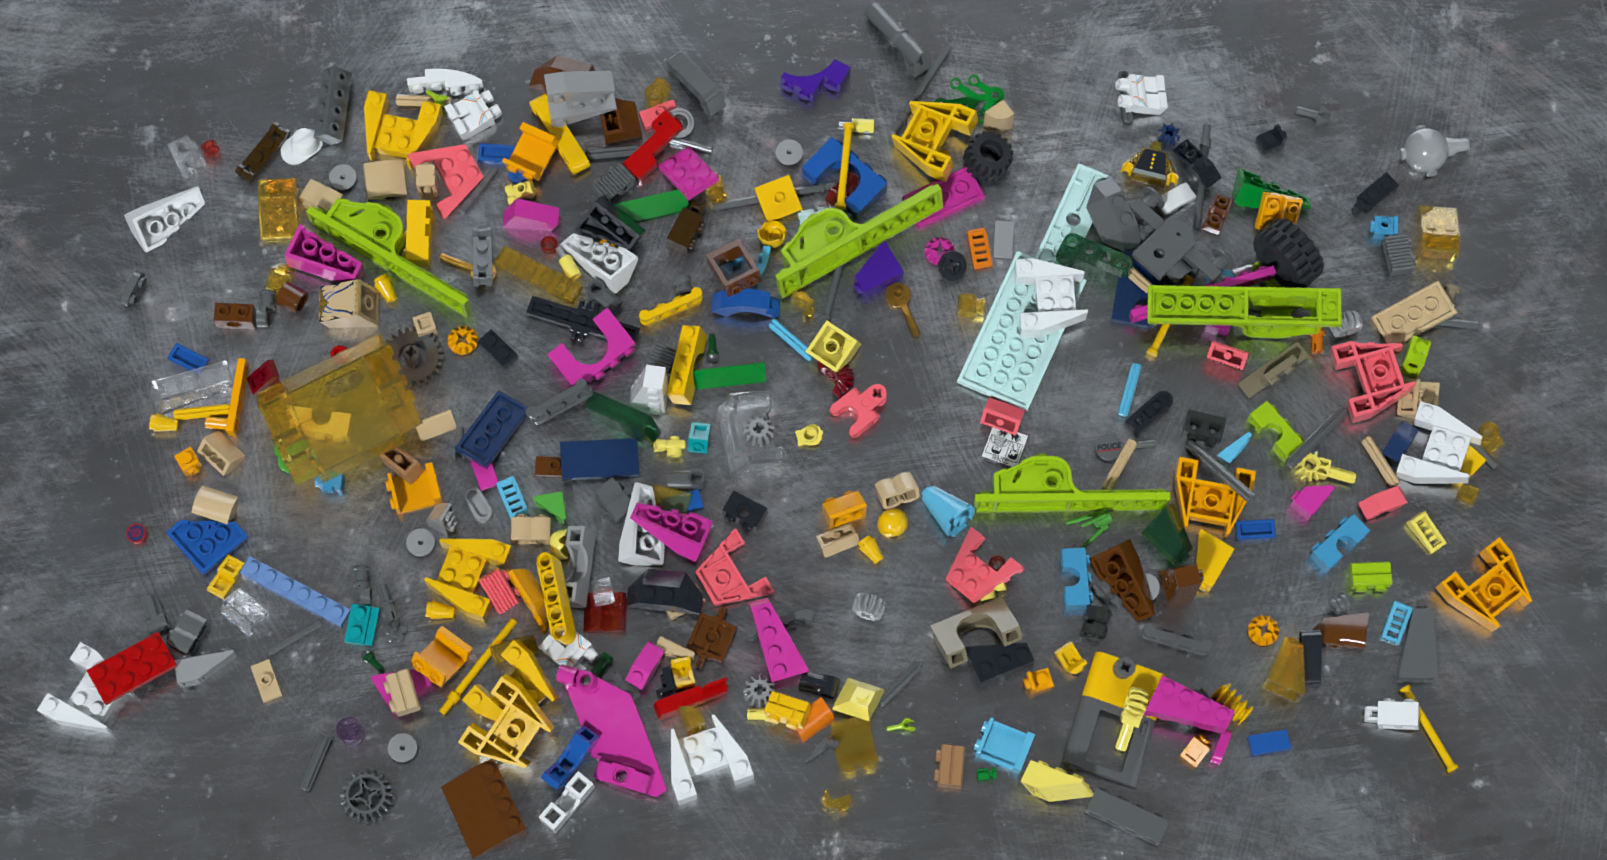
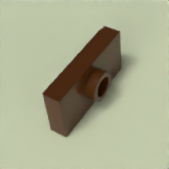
M536 456L535 476L562 478L561 458Z

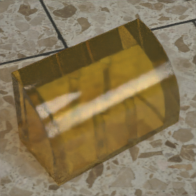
M690 706L678 707L687 736L706 730L704 717L697 709Z

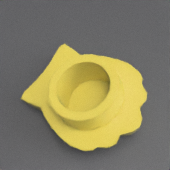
M810 424L802 430L795 431L799 447L817 445L822 440L823 431L816 424Z

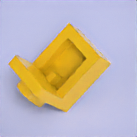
M1070 641L1054 652L1064 670L1070 674L1081 672L1087 664V661L1081 658L1074 644Z
M677 657L671 660L670 670L676 690L695 686L690 657Z

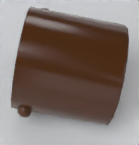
M286 282L277 294L276 303L298 314L304 308L309 293L290 282Z

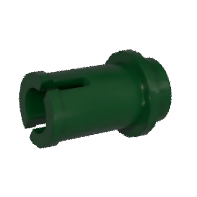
M606 652L599 654L600 658L590 670L599 678H601L608 665L613 663V657Z

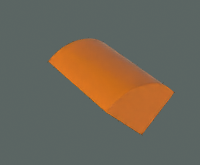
M822 697L810 705L811 712L804 729L797 728V730H794L803 743L835 720L833 713Z

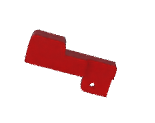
M665 109L651 124L656 133L623 162V165L637 180L643 181L658 167L655 157L684 129L682 127L683 124L677 118L672 117Z
M727 677L708 683L703 689L699 685L656 701L653 708L658 720L662 721L685 712L686 709L726 695L728 692V685L725 684L728 680Z

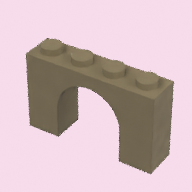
M1002 597L930 625L933 639L950 669L968 662L966 649L961 642V638L972 629L981 627L992 629L997 633L1004 646L1023 639L1020 625Z

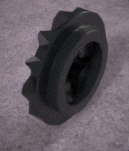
M947 251V253L941 255V259L938 262V271L944 279L949 281L960 279L967 269L965 257L957 251ZM950 260L952 263H958L953 267V271L946 268L950 265Z

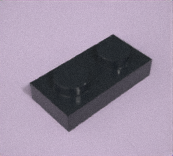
M492 329L477 341L503 369L518 357L517 353Z

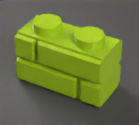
M1390 562L1351 563L1348 566L1350 589H1356V592H1366L1368 589L1383 592L1392 585Z

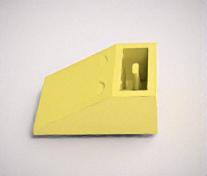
M1030 760L1021 779L1022 784L1033 796L1049 802L1093 797L1094 795L1089 788L1090 785L1084 782L1082 776L1075 773L1069 775L1059 767L1053 769L1047 763L1040 760L1038 763Z

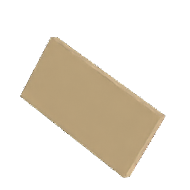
M1436 281L1375 314L1371 319L1386 344H1403L1410 340L1412 336H1417L1456 315L1457 311L1440 282Z

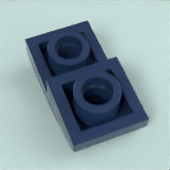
M1402 421L1382 454L1399 463L1402 454L1405 455L1419 430Z

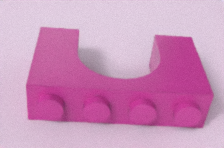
M608 308L593 318V321L606 336L608 342L607 353L602 360L591 365L582 364L571 355L563 343L547 354L571 386H574L579 379H585L590 386L589 383L594 379L599 380L602 378L608 368L616 367L621 362V358L625 355L628 357L635 352L636 343Z

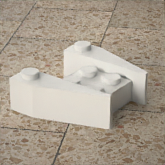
M1038 259L1015 260V285L1034 284L1037 312L1020 313V339L1039 338L1086 320L1088 309L1076 310L1074 282L1083 281L1084 271Z
M1421 401L1415 416L1414 425L1431 430L1432 432L1422 460L1402 454L1396 472L1397 478L1415 484L1468 483L1469 474L1461 472L1470 442L1481 445L1482 436L1442 408Z
M81 642L70 657V660L75 665L84 670H88L105 661L96 650ZM86 672L67 703L47 693L37 711L60 725L111 734L112 730L104 724L121 698L105 705L89 674ZM133 691L128 693L133 697L135 696V693Z
M711 715L714 728L679 740L674 728L671 729V783L678 805L697 799V793L692 782L693 779L729 767L735 785L754 779L747 755L715 715Z

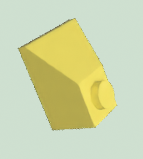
M848 678L832 708L835 711L869 721L884 693V689Z

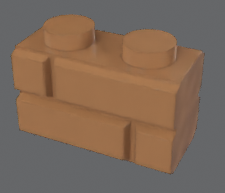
M392 441L379 453L383 464L410 485L423 473L420 463Z
M942 744L941 749L936 751V761L939 762V769H935L934 781H938L937 787L961 789L965 756L964 746Z

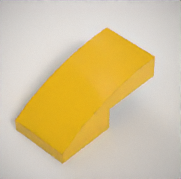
M227 555L217 569L218 573L207 587V591L225 600L239 578L240 571L245 563Z

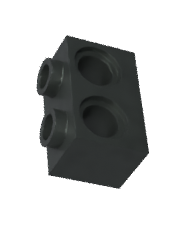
M1189 409L1186 414L1182 436L1186 437L1187 440L1205 441L1206 444L1212 446L1219 445L1223 437L1226 418ZM1190 424L1198 425L1199 429H1192ZM1209 428H1215L1218 433H1210Z

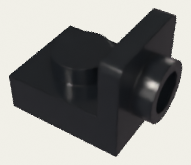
M1278 123L1272 130L1258 135L1256 140L1263 153L1266 154L1284 146L1287 140V133Z
M669 666L662 668L663 674L660 675L662 686L667 687L656 690L658 698L662 697L663 699L677 693Z

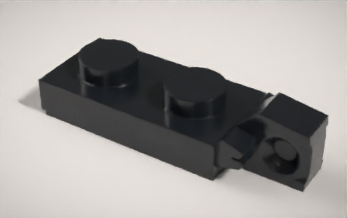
M1387 172L1384 173L1356 198L1358 202L1354 204L1352 210L1356 214L1364 208L1372 210L1395 191L1399 184Z

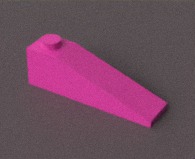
M636 503L630 519L674 552L695 562L713 524L712 520L696 513L689 512L687 515L678 513V510L666 511L661 510L658 506Z

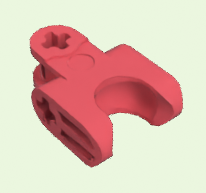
M880 384L870 386L863 393L857 388H853L830 407L829 412L833 416H839L847 411L857 415V421L849 430V435L855 439L881 418L877 410L886 403L887 391ZM874 394H876V395H879V394H880L881 397L879 398V397L876 396V397L874 398Z

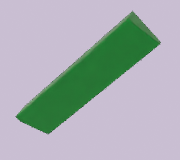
M678 189L613 204V206L634 222L681 212L683 207L689 209L688 200Z
M765 363L693 370L695 390L765 382Z

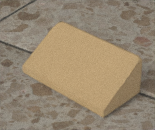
M451 410L414 423L421 441L457 428Z
M852 522L816 536L825 558L852 548L860 542Z

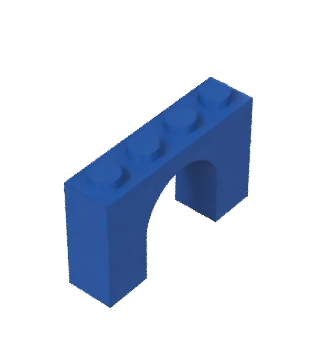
M831 137L802 166V175L812 184L816 185L831 170L841 168L843 143ZM851 151L848 169L856 173L860 184L845 200L846 209L844 211L856 218L857 221L887 191V181L882 175H877L869 164L860 161L857 154Z

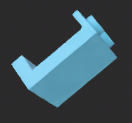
M990 717L989 722L985 721L981 732L984 733L982 740L977 739L974 750L977 751L975 757L1020 774L1035 734L1031 732L1026 734L994 721V718Z

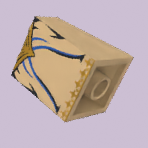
M360 279L321 286L319 322L329 328L379 327L380 293L377 289Z

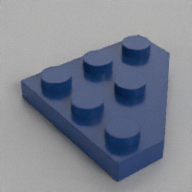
M180 520L166 532L204 576L249 538L236 522L225 524L216 521Z

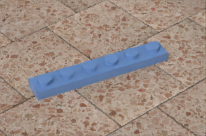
M249 556L240 571V574L340 628H342L350 614L349 608Z

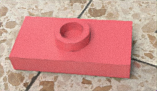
M674 100L639 112L645 130L652 128V122L665 109L669 112L677 108Z

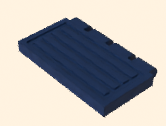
M1123 251V259L1153 285L1163 286L1164 277L1159 281L1132 257L1134 251ZM1120 271L1111 322L1148 328L1149 325L1156 326L1157 324H1147V319L1131 323L1129 318L1130 310L1137 305H1148V293H1145Z

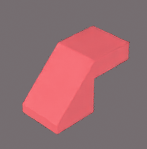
M1396 486L1376 493L1358 504L1365 519L1371 520L1384 512H1392L1408 502L1401 487Z

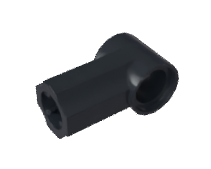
M805 672L801 675L799 688L816 692L828 699H835L840 679L831 675L821 676Z

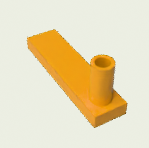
M238 358L228 418L206 417L205 428L222 429L229 436L237 437L250 366L246 359Z

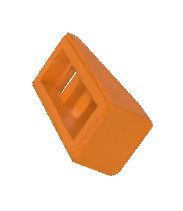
M986 228L967 231V240L974 270L993 267ZM975 244H984L983 246L974 247ZM985 251L983 254H975V252ZM987 258V261L977 262V259Z

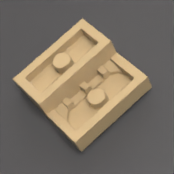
M383 160L363 164L367 199L385 200L386 197H405L407 195L403 160Z
M1403 378L1404 384L1415 381V387L1412 392L1398 400L1397 415L1415 419L1421 401L1439 406L1440 383L1420 382V379Z

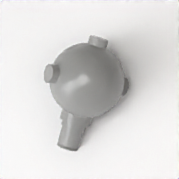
M1419 125L1415 127V132L1407 138L1404 149L1399 150V156L1401 160H1406L1407 164L1415 171L1426 173L1427 177H1432L1438 174L1437 170L1444 165L1449 156H1453L1457 152L1469 151L1470 143L1468 138H1445L1440 132L1426 128V125Z

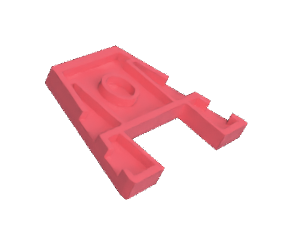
M466 144L407 155L415 170L416 166L421 165V163L433 162L451 194L450 197L435 204L443 219L447 218L484 177Z
M971 527L945 580L971 602L975 603L994 591V587L1002 582H1008L1011 580L1010 577L1016 573H1022L1025 569L1010 557L997 572L973 554L986 539Z
M736 528L732 530L731 534L723 540L714 553L695 571V575L714 606L775 593L766 576L747 586L728 554L745 545Z

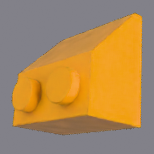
M848 491L842 494V497L826 499L822 503V511L831 530L865 518L867 505L859 491Z

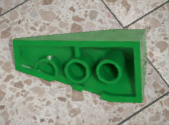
M1242 168L1238 169L1232 193L1234 202L1238 206L1259 208L1263 192H1270L1301 198L1303 200L1301 209L1312 208L1310 198L1290 189L1284 191L1277 185L1278 183L1273 181L1267 183L1261 180L1262 176Z

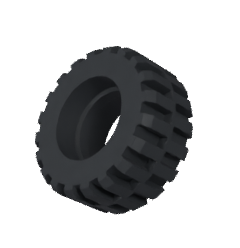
M1276 219L1255 236L1253 249L1256 252L1257 259L1260 260L1262 266H1274L1276 270L1274 278L1283 287L1306 288L1323 273L1324 263L1322 262V256L1319 254L1320 251L1315 247L1312 239H1309L1307 234L1300 227L1294 225L1293 222L1286 219Z

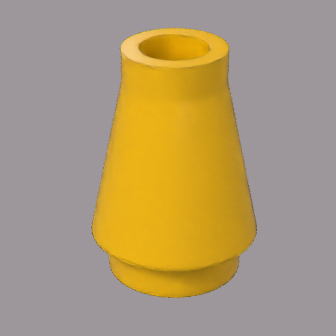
M383 274L374 279V287L386 299L387 303H391L398 298L391 277Z
M156 413V415L151 414L149 429L154 430V432L177 431L179 420Z
M870 534L857 543L860 547L859 550L871 559L874 564L884 558L875 538H872Z
M434 600L432 602L427 601L425 617H429L430 620L453 619L454 607Z

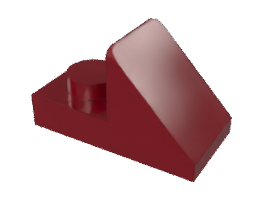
M274 360L265 361L247 377L253 395L281 385Z

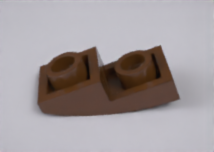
M1216 193L1201 229L1219 235L1233 199Z

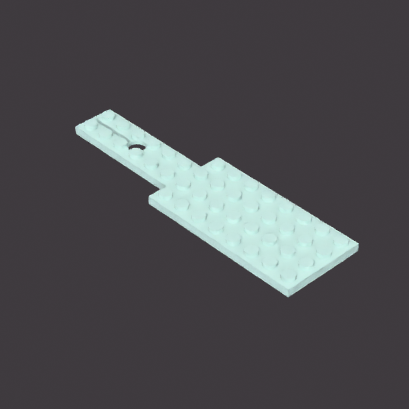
M1078 163L1035 258L1017 251L957 383L1000 402L1023 409L1026 413L1028 412L1065 328L1039 338L1020 339V313L1037 312L1034 284L1015 285V260L1038 259L1072 268L1093 223L1086 209L1093 185L1111 176ZM1072 213L1079 215L1081 222L1076 226L1069 225L1066 221L1068 215ZM1083 279L1082 282H1074L1076 304L1086 284V279Z

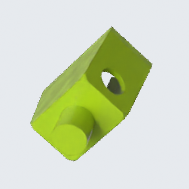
M1412 336L1408 341L1400 366L1402 375L1417 379L1425 364L1431 341ZM1409 364H1415L1416 367H1411Z

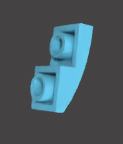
M763 246V252H759L758 263H755L760 271L762 280L769 266L771 246ZM761 282L757 283L753 287L757 288Z

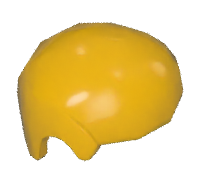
M778 221L764 222L763 226L757 229L758 238L764 246L777 248L787 238L786 227Z
M890 508L882 512L877 519V527L880 533L888 538L900 536L908 528L906 513L899 508Z

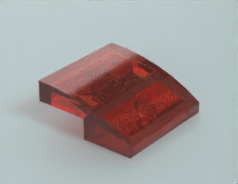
M588 593L586 608H584L583 632H625L626 593Z

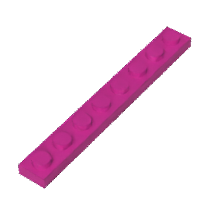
M1262 266L1255 272H1243L1239 277H1227L1219 283L1214 284L1212 282L1204 286L1249 287L1274 279L1276 270L1274 266ZM1137 305L1130 310L1129 318L1131 323L1148 318V305Z

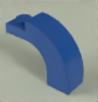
M744 289L730 297L723 290L712 295V312L726 317L739 312H752L776 319L780 317V299L770 296V292L756 289Z
M583 725L574 733L565 751L543 773L541 779L555 789H558L560 786L564 787L587 759L600 736Z

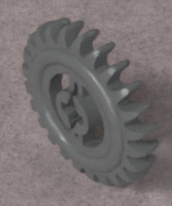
M413 326L412 332L405 327L404 334L398 329L399 336L391 334L393 341L387 339L386 342L389 347L383 346V350L387 352L381 354L382 358L387 359L382 361V365L387 366L384 368L385 372H391L389 373V378L396 376V383L402 380V385H406L409 382V385L412 387L414 382H416L420 386L421 380L428 383L427 377L433 379L434 375L432 373H439V369L436 367L443 366L442 362L439 361L444 359V356L440 355L444 349L442 347L438 348L441 345V341L435 342L437 337L435 334L430 337L431 333L419 337L415 326ZM417 345H420L425 349L427 357L425 363L416 369V366L422 361V355ZM402 350L404 359L409 365L408 369L402 366L399 361ZM413 350H414V353H415V354H413L412 361H411L410 356H412V353H413Z

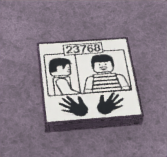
M991 427L980 459L1008 469L1020 463L1029 435L1018 431L1014 436L1009 432L1006 433V431H999V429Z

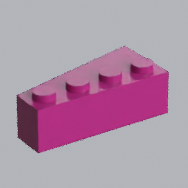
M299 224L285 253L287 266L337 283L357 279L362 280L364 275L362 262L346 252L338 250L333 244L325 242L317 234L309 232L304 226Z
M765 598L749 603L771 682L809 672L807 665L769 599Z
M1162 676L1145 710L1144 716H1153L1162 720H1170L1183 725L1196 726L1200 729L1224 734L1235 711Z

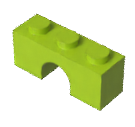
M1266 401L1249 414L1247 421L1259 434L1266 429H1273L1279 434V440L1275 442L1272 449L1285 463L1286 459L1304 442V439L1299 433L1293 431L1287 419L1282 418L1278 414L1279 411L1276 406Z

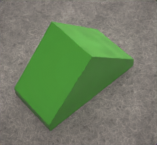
M563 492L534 496L533 501L536 506L563 525L567 524Z

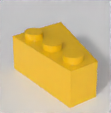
M407 200V229L404 233L406 248L403 249V257L419 267H430L434 227V211L430 200Z

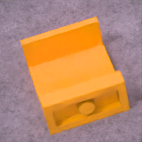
M522 122L519 128L523 132L510 159L503 158L502 161L507 166V170L513 173L518 171L528 180L532 181L535 179L539 181L559 141L555 136Z
M433 462L425 464L426 469H423V473L411 485L399 475L393 477L391 473H387L388 480H385L387 491H391L393 497L389 498L392 510L396 509L398 515L443 503Z
M441 626L437 630L435 639L420 654L418 652L413 654L410 665L416 671L429 678L432 683L442 687L470 659L473 648Z

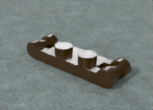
M274 122L243 163L237 166L235 173L239 176H244L246 181L252 183L290 137L291 131L281 128L279 123ZM276 134L280 135L278 139L274 138ZM249 167L253 169L250 172L247 170Z

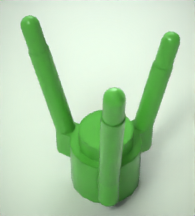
M1106 509L1066 522L1067 525L1092 518L1081 524V527L1094 524L1096 528L1100 527L1080 548H1086L1103 531L1109 529L1108 524L1112 523V518Z

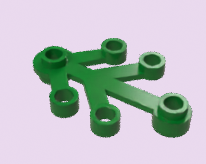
M973 74L968 78L969 85L976 86L985 94L978 95L963 85L959 78H953L950 81V87L960 91L967 97L951 100L937 98L934 102L969 104L967 107L975 109L979 102L987 101L982 110L977 112V115L981 113L985 117V111L1004 99V92L997 86L990 88L981 82L977 75ZM972 77L976 78L977 83L973 84L970 79ZM958 81L959 86H953L952 82ZM992 93H998V98H993Z

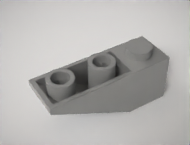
M451 503L436 504L426 520L429 527L446 536H449L451 532L453 533L458 526V519Z
M224 648L212 654L211 652H202L196 657H191L190 655L181 656L179 660H174L177 665L175 668L177 684L180 687L201 684L234 660L237 654L230 648Z

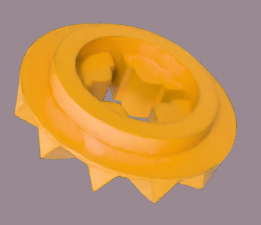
M459 325L457 328L452 329L448 335L449 348L459 355L471 353L478 344V336L475 330L467 325ZM458 335L462 337L467 336V344L464 342L458 343L460 341Z
M1262 614L1254 617L1249 623V637L1258 645H1271L1279 636L1280 628L1277 625V621L1272 619L1271 616H1264ZM1267 624L1269 633L1266 632L1261 637V629L1259 627Z

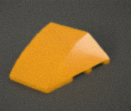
M506 569L505 571L510 578V582L515 586L531 611L542 633L546 634L549 623L542 588L538 580L530 570Z

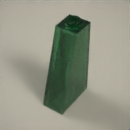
M595 391L586 401L585 409L591 416L632 438H637L638 441L651 448L654 441L661 434V430L653 418L646 413Z

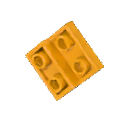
M1263 192L1254 227L1257 230H1263L1276 219H1286L1297 225L1303 200L1293 196Z

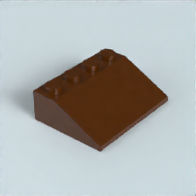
M495 759L487 760L441 786L473 859L528 834Z

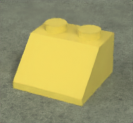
M826 321L805 352L837 373L853 358L862 344L829 321Z

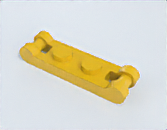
M694 287L691 293L685 296H677L669 303L658 304L653 310L640 311V324L647 327L700 304L703 300L701 288Z

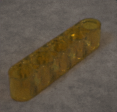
M507 246L502 247L494 260V264L502 270L570 304L575 303L583 289V286L577 281Z

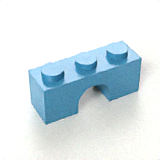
M1354 514L1350 518L1346 516L1339 523L1340 527L1336 531L1332 529L1325 536L1327 539L1323 543L1319 541L1311 549L1313 553L1310 558L1325 573L1331 570L1343 557L1336 547L1337 542L1345 541L1354 548L1371 531Z
M1085 548L1062 549L1060 553L1062 573H1073L1078 579L1076 585L1065 586L1064 588L1065 610L1086 609L1087 606H1090V603H1093V593L1089 591L1088 585L1091 584V573L1087 572V565H1090L1089 553L1086 554Z

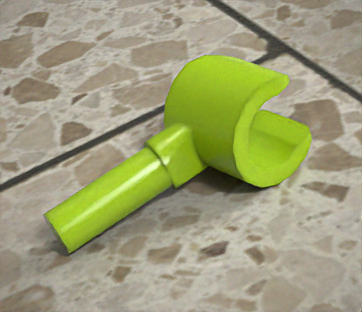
M429 89L426 91L428 95L433 97L434 103L441 104L443 107L446 106L444 105V99L448 100V96L435 94Z
M905 718L900 724L887 726V731L905 729L913 732L916 728L908 727V725L915 721Z

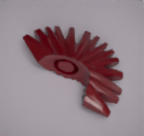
M817 360L821 373L836 383L832 393L838 399L842 397L841 393L843 395L847 394L850 391L848 386H854L851 380L855 379L854 373H850L852 369H848L850 366H844L836 373Z

